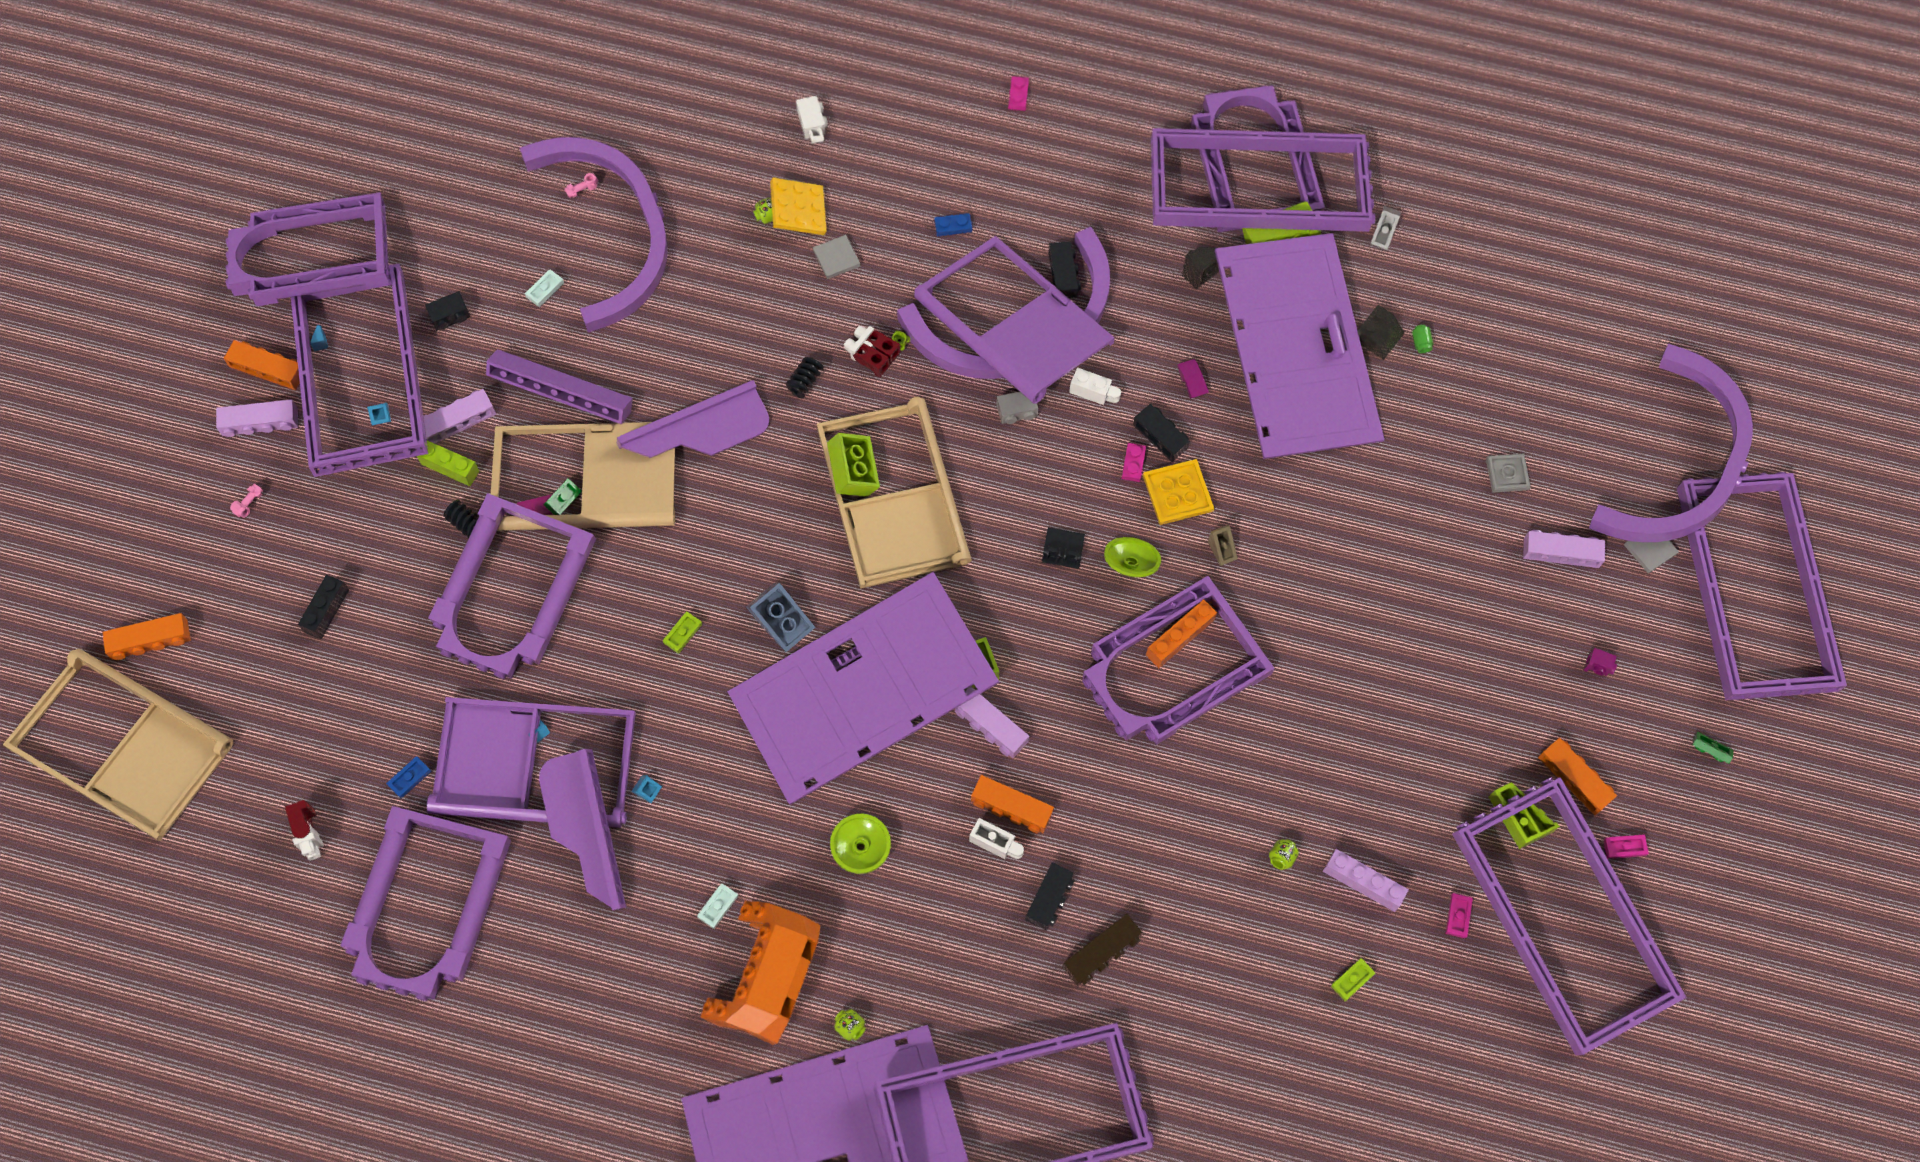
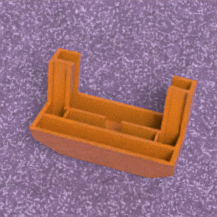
M745 900L738 920L751 922L749 926L759 929L754 947L751 950L750 958L743 971L739 987L736 990L733 1002L707 998L700 1017L717 1026L745 1031L775 1045L778 1043L791 1017L818 943L821 925L803 915L771 903Z

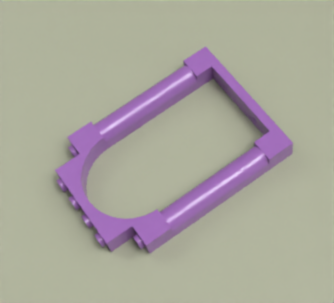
M1273 85L1205 95L1203 102L1205 113L1192 115L1191 129L1214 130V121L1225 110L1236 106H1252L1268 113L1276 121L1282 132L1304 133L1295 100L1278 103ZM1199 149L1213 207L1235 209L1220 150ZM1288 151L1301 197L1299 202L1307 201L1312 211H1324L1325 207L1310 153ZM1288 207L1276 208V209H1270V210H1283V209L1288 208ZM1217 227L1218 232L1242 229Z
M381 192L250 213L248 227L228 230V238H226L228 251H226L228 265H226V272L228 274L226 286L228 289H231L234 296L248 294L250 300L253 299L256 307L279 303V299L306 294L366 285L367 289L389 285L386 210ZM363 218L364 221L375 220V261L268 278L255 277L242 270V261L246 253L258 242L278 235V231Z
M487 493L478 512L479 518L441 598H437L428 619L433 623L432 626L440 630L444 629L436 645L441 651V655L448 658L455 656L463 664L469 665L472 663L477 665L476 668L483 672L490 670L495 672L494 675L496 677L512 679L521 658V661L530 665L533 662L540 664L596 538L592 533ZM505 512L570 537L565 557L530 633L527 632L524 639L514 649L501 655L483 656L466 649L457 633L458 613Z
M1207 576L1094 643L1091 655L1099 663L1084 671L1082 682L1087 689H1091L1095 702L1098 705H1102L1106 718L1109 721L1112 720L1116 726L1115 731L1120 737L1123 736L1125 741L1141 731L1146 730L1145 734L1148 739L1154 741L1157 745L1174 735L1178 729L1250 685L1254 686L1272 675L1275 668L1210 577ZM1203 599L1207 603H1212L1252 659L1165 713L1152 717L1132 715L1121 709L1112 700L1106 686V672L1111 663L1124 650L1188 613Z
M392 806L384 827L386 832L353 921L352 923L349 922L340 946L346 950L345 953L358 956L351 974L357 979V983L367 986L369 983L377 984L376 988L388 991L389 988L396 989L395 993L403 996H408V993L414 994L416 999L427 1001L428 998L435 1000L443 976V979L449 982L463 981L511 840L508 836ZM413 824L484 842L480 853L482 857L450 948L446 949L439 963L427 973L410 979L393 978L382 973L372 956V935Z

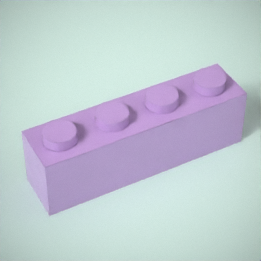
M484 389L474 391L463 399H457L446 407H440L429 415H423L426 439L436 444L496 415Z
M293 400L216 408V428L222 436L232 437L237 434L251 435L255 432L269 433L273 430L288 431L292 428H298V408Z
M1540 530L1528 531L1524 537L1523 559L1600 568L1605 562V540H1599L1597 537L1583 538L1579 535L1567 536L1561 535L1558 532L1543 533Z
M971 686L968 687L965 691L966 696L975 691V689ZM980 694L955 708V713L963 719L965 717L974 730H980L985 734V739L991 744L995 743L999 746L1001 753L1007 757L1014 758L1029 742L1028 734Z
M1337 849L1332 853L1323 870L1324 873L1393 912L1400 907L1409 890Z

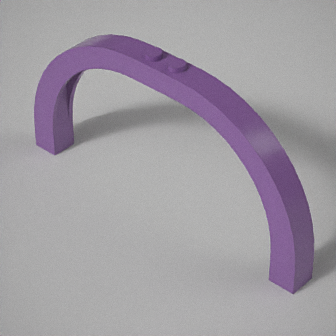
M564 137L547 139L520 147L528 172L560 162H588L603 166L618 174L634 191L651 234L650 252L647 261L637 278L623 291L604 301L580 308L588 333L626 318L642 306L653 294L666 266L667 238L662 220L664 213L661 206L657 207L658 198L656 193L651 192L645 176L632 160L604 143L584 138Z
M1092 227L1075 233L1074 243L1089 269L1092 281L1091 299L1084 312L1099 323L1108 299L1110 269L1104 248ZM914 303L897 310V319L906 335L910 337L911 343L921 354L937 366L955 374L971 378H1004L981 356L963 353L938 339L927 327Z
M1671 344L1667 345L1659 368L1682 375L1706 388L1720 402L1729 418L1733 443L1721 479L1712 494L1701 504L1682 514L1670 517H1637L1598 504L1589 529L1633 542H1662L1681 538L1699 530L1712 521L1728 502L1734 487L1739 488L1743 478L1739 475L1741 472L1745 473L1749 462L1745 460L1749 453L1753 435L1751 412L1747 401L1736 383L1720 367L1694 352Z

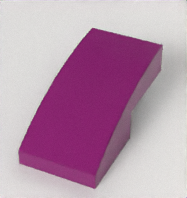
M1195 359L1177 364L1182 382H1185L1190 399L1209 393Z

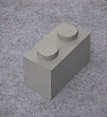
M1021 392L997 396L996 406L1001 424H1013L1024 419L1032 420L1038 416L1037 403H1032Z

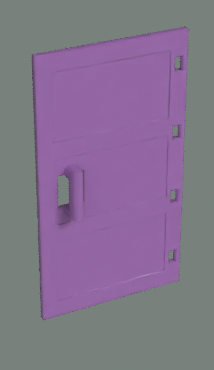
M1333 233L1216 248V259L1263 459L1383 442V431ZM1230 268L1231 277L1226 278L1224 269ZM1242 320L1244 329L1239 330L1237 321ZM1320 329H1329L1333 346L1331 353H1326ZM1254 373L1256 382L1251 384L1249 374ZM1267 427L1269 436L1267 437L1263 436L1262 428Z
M932 572L727 692L786 800L791 805L1000 682L935 573ZM851 639L856 645L855 647L832 660L829 659L828 652ZM862 656V658H860V659H858L857 661L851 663L852 661H854V660H856L857 658H859V657ZM851 663L850 665L846 666L845 668L839 670L840 668L844 667L845 665ZM975 685L977 690L966 696L964 690ZM922 716L924 721L913 727L911 721ZM868 747L871 752L860 758L858 752ZM815 778L818 783L807 789L804 783Z
M928 1025L681 1098L696 1162H820L843 1154H847L849 1162H891L873 1085L876 1081L940 1066ZM907 1037L908 1044L896 1047L894 1041ZM845 1056L846 1062L837 1065L833 1064L832 1059ZM782 1075L783 1081L771 1084L769 1078ZM944 1080L891 1093L908 1162H968ZM719 1093L720 1100L708 1103L706 1097Z

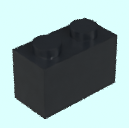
M460 291L425 304L436 331L446 329L450 325L464 322L470 318Z

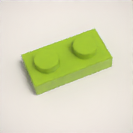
M686 611L663 639V644L679 654L702 626V621Z
M1360 958L1331 987L1346 1001L1376 973Z

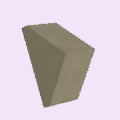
M1226 525L1211 531L1208 544L1219 565L1222 566L1238 559L1230 526Z

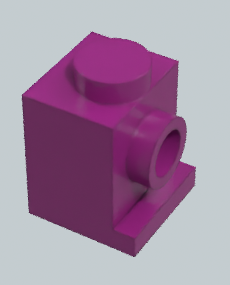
M1594 647L1588 655L1583 671L1587 672L1590 669L1597 675H1613L1617 668L1615 663L1617 656Z

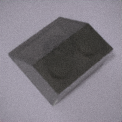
M1198 247L1194 251H1189L1185 256L1182 276L1196 290L1219 272L1215 254L1216 248Z
M1377 305L1358 329L1361 345L1385 360L1405 334L1394 314L1380 305Z

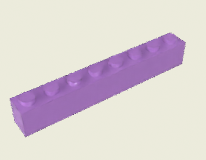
M498 349L487 360L486 376L622 424L631 413L633 398Z

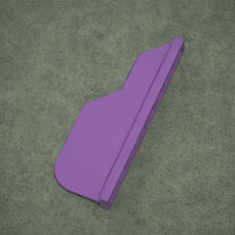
M752 380L618 436L616 443L619 449L624 448L649 458L680 445L713 456L761 435L768 427L769 415L756 390V384Z
M582 749L575 753L548 760L541 768L539 782L551 838L579 855L588 893L610 906L612 910L626 908L592 749Z

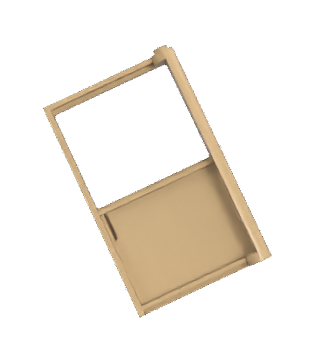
M913 397L907 405L817 423L819 438L860 589L955 568L972 561L925 399ZM917 414L938 483L843 504L841 494H836L824 433Z
M652 422L495 426L491 495L499 497L503 435L585 433L581 513L545 516L576 528L675 526V448L652 458L624 448L619 449L616 443L618 436ZM505 516L497 531L541 530L547 528L516 516Z
M82 649L72 650L67 656L68 666L9 736L3 746L156 840L161 841L233 746V739ZM86 665L150 703V706L83 788L20 750L17 746L82 666Z

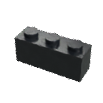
M1071 241L1049 243L1048 255L1053 285L1066 297L1076 298L1078 290H1081L1080 279L1076 278L1078 265L1074 264L1073 260L1076 258L1075 248L1071 247Z
M1151 403L1134 417L1133 426L1171 462L1188 449L1190 442L1188 436L1184 432H1180L1170 419L1167 420L1161 410L1154 407Z
M326 574L298 623V626L304 633L322 639L349 591L344 581Z
M1052 862L1026 914L1025 921L1046 931L1049 925L1053 927L1058 918L1055 913L1058 908L1062 909L1067 899L1064 897L1066 890H1071L1075 882L1072 879L1074 872Z

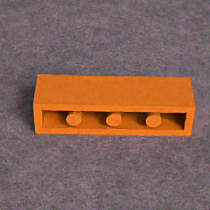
M234 340L223 358L230 368L296 390L300 383L298 361L296 359H287L279 353H270L262 347H253L245 341L238 342Z
M1203 599L1152 643L1147 649L1146 656L1158 668H1161L1215 620L1217 612Z
M182 613L102 632L105 654L112 660H121L125 656L142 655L150 650H162L171 645L180 646L184 642L191 641L188 619Z
M1560 737L1538 757L1557 778L1561 777L1565 786L1594 816L1617 797L1614 789L1610 785L1605 784L1600 779L1599 774L1595 770L1590 769L1585 764V760L1580 755H1577L1571 749V746Z
M983 775L980 776L971 795V801L976 807L984 809V807L988 808L996 816H1005L1010 818V821L1014 824L1026 825L1034 833H1044L1054 810V807Z

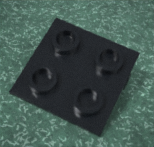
M1048 527L1042 563L1079 569L1085 534Z

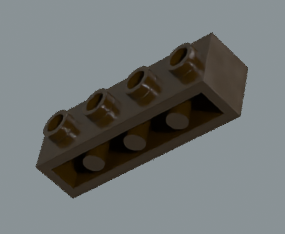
M1126 914L1065 961L1062 968L1077 987L1080 984L1085 986L1093 979L1092 975L1095 972L1099 971L1101 973L1109 967V961L1113 958L1118 960L1125 954L1124 950L1127 947L1133 948L1141 941L1140 937L1143 932L1130 916Z

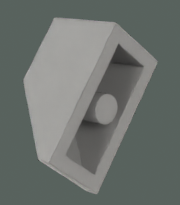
M1384 206L1370 244L1388 249L1401 215L1400 211Z

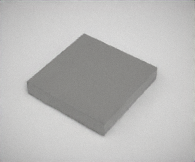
M846 235L813 247V252L827 279L860 267V262Z
M1524 454L1486 457L1492 493L1523 491L1531 488Z
M1627 541L1624 544L1648 574L1679 553L1670 541Z

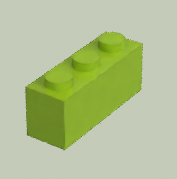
M427 440L429 454L417 456L421 465L471 486L479 473L476 462Z

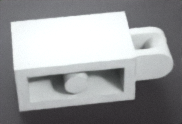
M817 96L796 100L797 112L805 139L810 138L812 144L824 142L823 135L826 134L825 127H828L826 116H822L824 112L822 102H818Z
M1077 367L1071 381L1069 393L1104 405L1105 401L1119 402L1121 390L1111 386V379Z
M980 818L977 820L970 834L969 842L1003 859L1007 855L1015 859H1020L1023 856L1024 848L1021 844L1014 841V835Z

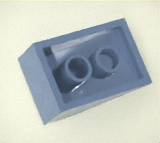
M777 582L746 606L757 622L785 652L816 628L783 586Z

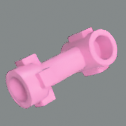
M588 173L584 177L585 181L575 186L567 185L564 188L567 196L574 198L577 196V192L585 188L589 190L596 189L597 177L592 173Z
M253 484L247 489L249 493L241 503L234 501L231 504L230 509L233 514L242 518L249 515L250 508H248V505L255 497L260 498L263 492L258 485Z

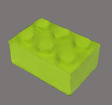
M837 433L827 442L836 494L868 497L880 487L870 436Z

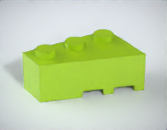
M1511 782L1495 790L1488 798L1494 807L1502 804L1504 807L1509 804L1508 799L1519 795L1521 798L1525 794ZM1534 804L1502 820L1519 849L1553 833L1560 827L1556 822L1554 823L1550 820L1542 809L1539 810Z

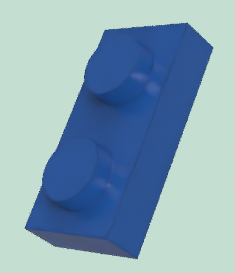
M970 213L934 217L937 236L972 232Z
M416 756L386 784L402 799L431 770Z

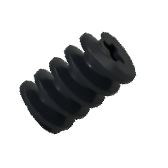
M810 357L802 359V363L798 365V368L794 370V374L790 376V380L786 382L788 390L794 396L801 399L805 397L803 393L809 392L807 387H812L813 384L811 382H816L815 376H820L819 371L824 370L820 362Z
M457 499L446 508L443 516L453 526H456L457 530L461 531L462 534L467 535L469 539L478 520V515L472 513L470 508L466 509L467 506L461 504V501Z

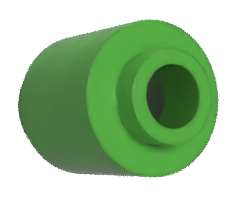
M1425 325L1416 326L1412 331L1415 349L1418 350V353L1432 351L1434 344L1430 327Z

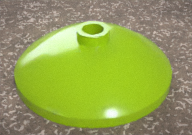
M1122 537L1110 541L1105 547L1104 557L1106 562L1112 569L1122 575L1136 578L1146 577L1154 574L1160 567L1161 556L1158 550L1143 540Z
M854 814L844 818L836 825L830 839V849L836 863L844 870L855 874H865L878 869L886 861L891 848L890 834L886 826L879 819L868 814ZM862 844L865 846V848L863 850L857 849V846Z

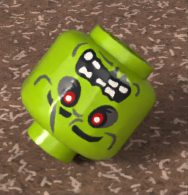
M768 197L755 204L756 210L753 211L757 221L761 220L764 224L772 222V199Z
M1289 839L1278 840L1269 852L1270 862L1277 869H1289L1296 861L1299 851L1293 841Z
M852 1009L842 1010L836 1015L835 1030L846 1040H857L865 1032V1020Z

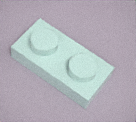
M549 269L525 293V296L540 307L564 284V280Z
M721 883L697 917L715 929L738 898V894Z

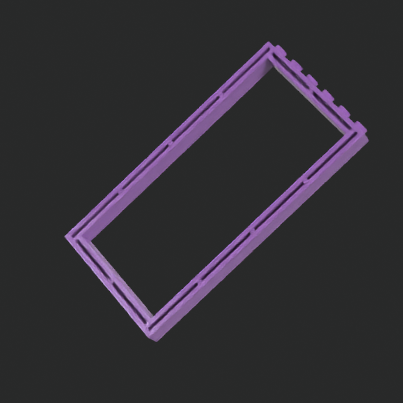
M1152 128L1153 226L1369 232L1371 224L1375 223V213H1372L1374 199H1371L1373 187L1369 183L1371 180V170H1368L1370 165V156H1367L1369 142H1366L1365 134ZM1164 148L1353 153L1358 212L1165 207Z
M400 264L388 265L389 285H392L412 430L411 437L322 454L306 302L368 289L366 285L291 297L308 465L314 477L429 454L405 280Z
M1778 472L1767 475V473H1761L1756 476L1740 475L1743 477L1739 488L1734 487L1732 494L1767 491L1779 492L1824 676L1740 683L1705 529L1702 527L1688 534V540L1725 701L1839 692L1847 684L1794 474ZM1705 477L1701 480L1688 478L1683 480L1677 487L1682 513L1699 505L1697 496H1710L1717 487L1721 477L1715 479Z
M1551 777L1541 782L1542 787L1537 789L1533 786L1524 791L1525 796L1520 798L1519 795L1508 799V805L1503 807L1502 804L1491 808L1492 813L1487 816L1485 813H1482L1473 818L1475 822L1471 824L1465 822L1457 826L1458 831L1452 833L1570 1047L1577 1056L1586 1054L1685 999L1686 996L1561 777L1555 780ZM1548 796L1552 798L1662 991L1656 997L1587 1035H1584L1473 837Z
M1117 1023L876 1081L873 1087L891 1162H908L891 1093L1106 1041L1133 1140L1050 1162H1106L1153 1148L1154 1139L1151 1131L1147 1129V1114L1141 1108L1140 1102H1142L1140 1091L1136 1090L1134 1081H1136L1134 1070L1130 1069L1129 1066L1130 1055L1127 1048H1124L1123 1045L1124 1034L1122 1029L1118 1027Z

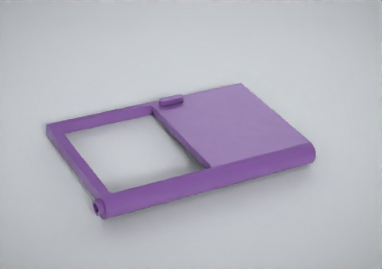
M996 236L915 289L914 297L1034 404L1043 399L1047 387L1108 344L1110 346L1114 344V337ZM995 246L1044 288L1046 292L982 336H978L932 295L935 285Z
M445 698L446 708L433 794L429 795L427 801L428 814L548 822L545 810L528 809L538 733L535 734V731L539 726L541 712L548 711L626 717L616 807L613 808L612 815H607L609 827L621 828L622 824L626 823L627 813L624 812L636 716L634 710Z

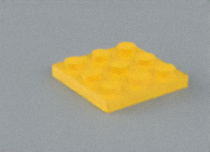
M772 178L770 184L773 228L825 235L827 231L823 186Z
M1197 459L1143 472V478L1159 525L1214 511V506Z

